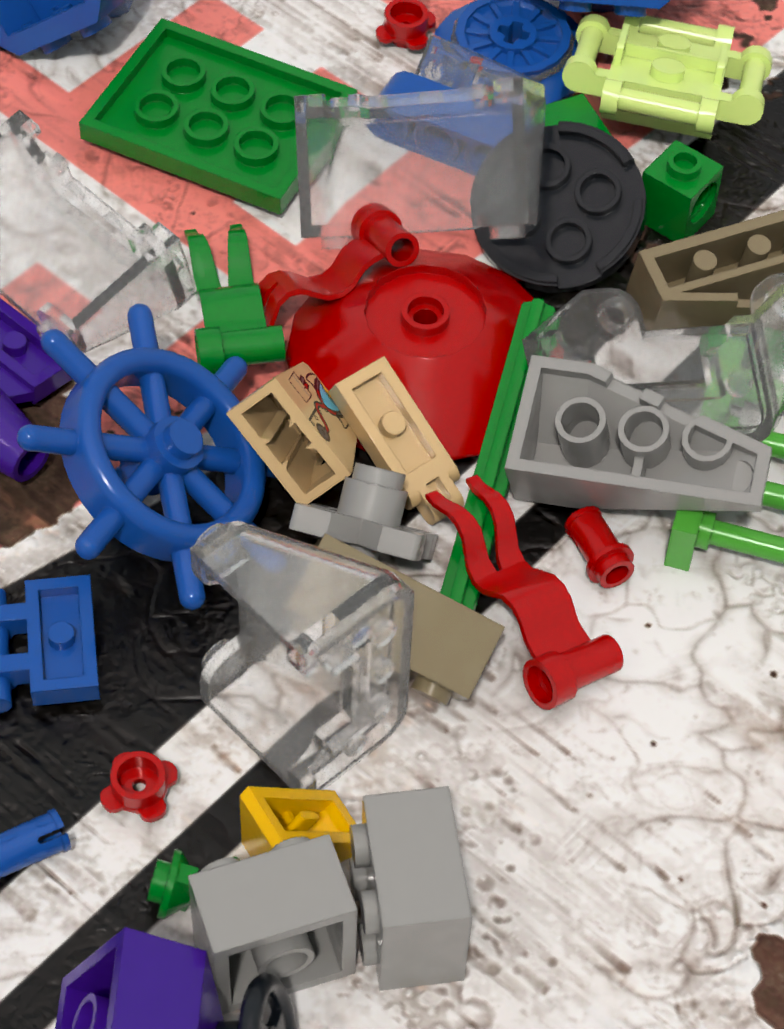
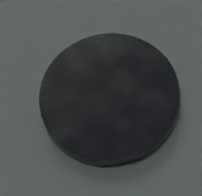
M559 121L558 125L537 128L518 137L513 135L497 147L486 160L477 176L472 193L471 208L474 229L479 244L488 260L496 269L509 275L526 288L542 292L562 293L592 286L612 275L628 260L636 249L645 227L647 197L644 182L634 158L618 140L603 130L587 124Z

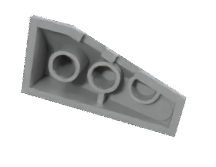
M531 355L506 459L505 472L514 499L569 508L596 506L599 509L761 512L772 458V447L705 415L696 417L665 402L664 396L647 388L644 391L638 390L613 378V372L594 363Z

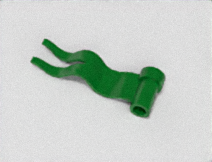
M242 224L230 225V230L228 231V286L221 287L206 237L198 233L196 229L184 230L189 246L197 301L201 302L205 327L194 329L197 362L215 374L231 356L243 358L247 366L286 361L282 326L266 325L261 292L258 283H254L247 235Z

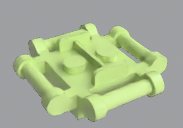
M588 14L579 22L576 30L578 45L574 56H571L566 61L562 72V80L565 86L574 92L601 97L599 112H601L600 118L711 140L715 120L739 125H752L761 119L765 107V99L761 93L763 81L771 72L772 55L765 47L760 45H752L742 52L730 50L735 29L733 26L719 24L718 29L646 15L645 17L625 16L623 27L619 29L610 27L608 20L599 14ZM598 52L614 55L610 70L597 68L595 61ZM724 77L741 80L739 89L734 94L721 92Z

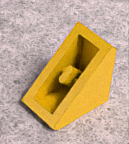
M247 786L239 795L241 841L250 857L269 852L278 843L290 838L306 837L313 839L326 834H330L340 863L352 857L350 825H354L356 822L335 790Z

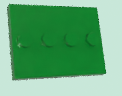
M161 18L80 120V138L281 215L357 107L358 90Z

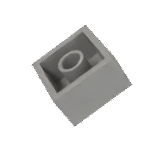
M449 786L363 796L362 824L350 825L352 858H349L352 896L354 901L360 900L362 922L358 923V934L363 966L376 965L379 991L464 981L472 913Z
M330 834L313 839L306 837L290 838L278 843L269 852L242 860L233 857L222 858L209 863L200 872L188 875L193 939L196 948L207 951L222 1014L241 1009L242 1000L248 985L256 976L263 973L273 974L278 977L287 989L288 994L355 974L358 909Z

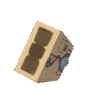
M304 362L278 374L226 413L296 503H311L344 480L345 476L348 477L353 472L357 437L328 394V389L309 365Z

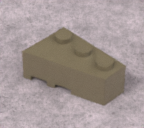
M784 210L639 251L626 291L649 338H750L752 332L759 326L774 330L778 329L784 332Z
M326 533L314 544L279 614L294 620L291 625L293 628L319 642L327 644L331 638L354 649L351 658L381 674L387 675L390 668H393L413 678L414 681L410 687L412 690L444 706L447 705L450 697L459 701L470 698L505 628L501 624Z

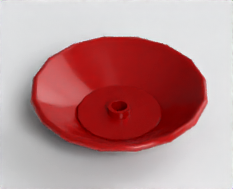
M419 249L415 261L406 267H395L383 258L364 272L355 288L345 297L332 301L308 297L294 314L286 351V361L289 369L301 362L309 365L329 391L338 382L385 356L452 460L479 456L521 305L524 302L532 301L534 298L509 275L467 255ZM552 330L545 357L559 358L560 348ZM357 438L356 447L366 452Z

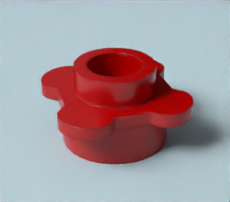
M394 0L384 10L385 21L383 25L376 28V38L384 44L393 43L400 48L421 50L428 44V37L426 35L429 29L435 27L436 17L418 0Z
M132 751L121 753L112 762L110 786L104 788L100 793L101 805L109 813H118L124 810L139 814L145 822L158 821L166 814L167 808L164 799L168 788L175 785L178 781L177 769L171 762L161 761L157 756L149 752ZM144 783L146 785L142 791L133 789L134 784Z

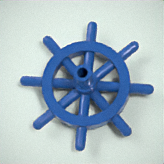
M142 303L131 306L127 313L133 348L113 354L101 361L97 366L62 331L57 329L47 330L41 337L42 349L77 384L65 401L59 427L33 424L24 425L19 429L16 438L18 445L23 450L62 455L64 467L74 491L94 518L76 540L75 550L77 554L86 560L95 559L114 537L141 554L172 562L179 601L188 610L199 609L205 602V590L199 560L216 553L233 540L266 572L270 574L281 573L287 565L286 555L253 523L263 501L266 477L276 478V476L226 415L229 409L240 402L232 391L247 374L248 366L246 361L239 356H231L213 374L192 359L172 351L159 349L152 311L147 305ZM120 387H140L145 414L119 389ZM168 396L186 407L179 417L171 415ZM102 409L129 436L102 433ZM203 427L208 431L216 446L203 444L200 432ZM110 460L120 461V465L114 469ZM201 470L223 472L225 476V492L223 493ZM186 492L214 521L192 524ZM160 494L164 516L143 503L144 499L147 496Z

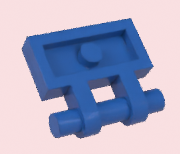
M90 574L25 580L26 602L7 604V593L0 588V713L12 708L11 690L21 684H30L33 706L100 700ZM27 633L28 652L10 654L9 640L15 634Z

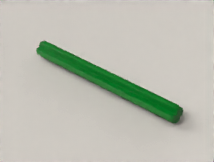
M534 298L532 301L524 302L521 305L474 471V475H478L485 484L498 491L505 499L509 489L505 464L531 355L545 356L556 316L555 308L545 304L544 299ZM469 489L464 508L475 517L480 525L490 558L495 540L493 520L485 503ZM457 531L440 593L475 611L480 592L473 586L467 574L462 541Z

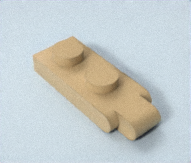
M385 356L338 382L328 391V394L375 466L406 475L402 489L408 492L405 509L411 510L416 507L428 524L434 525L447 516L431 506L425 498V494L437 490L446 499L462 507L464 506L463 496L454 484V482L460 479L457 466Z

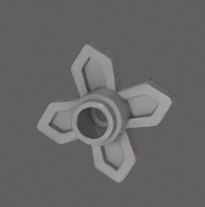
M357 462L355 463L352 477L345 476L338 508L317 503H311V505L295 503L289 529L319 537L326 533L378 560L380 552L412 561H421V558L431 560L438 534L400 525L408 492L402 490L406 477L405 474Z

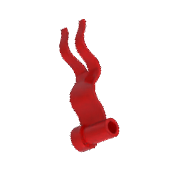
M370 203L361 207L355 213L351 222V235L354 240L341 249L332 265L322 274L305 277L293 272L278 270L268 273L259 282L263 309L267 302L264 313L266 325L273 326L275 324L280 307L289 297L303 294L326 301L336 300L345 297L351 292L364 272L383 258L395 267L410 265L415 261L419 253L418 240L402 227L399 217L385 205Z
M478 475L466 478V483L470 490L485 503L490 511L494 524L496 561L499 571L495 569L489 559L482 529L475 517L464 507L446 499L437 490L425 494V498L431 506L446 515L455 525L462 541L466 571L473 586L480 593L488 597L501 599L512 609L519 623L525 645L533 657L523 667V681L530 698L537 706L545 710L553 709L573 699L578 689L621 670L624 659L617 641L607 634L591 640L578 620L572 598L564 583L554 574L533 568L525 561L518 545L514 514L507 500L498 491L485 484Z

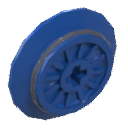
M475 0L452 11L436 28L430 56L437 77L446 86L516 113L532 111L533 108L566 99L575 94L574 91L565 86L562 80V72L566 61L575 54L578 45L576 39L578 24L566 12L557 9L554 5L544 0Z

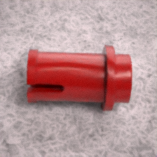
M586 506L572 513L565 522V531L573 539L586 560V574L590 580L600 583L604 588H613L627 581L634 572V564L632 563L634 553L629 545L618 542L602 517L600 509L596 506Z

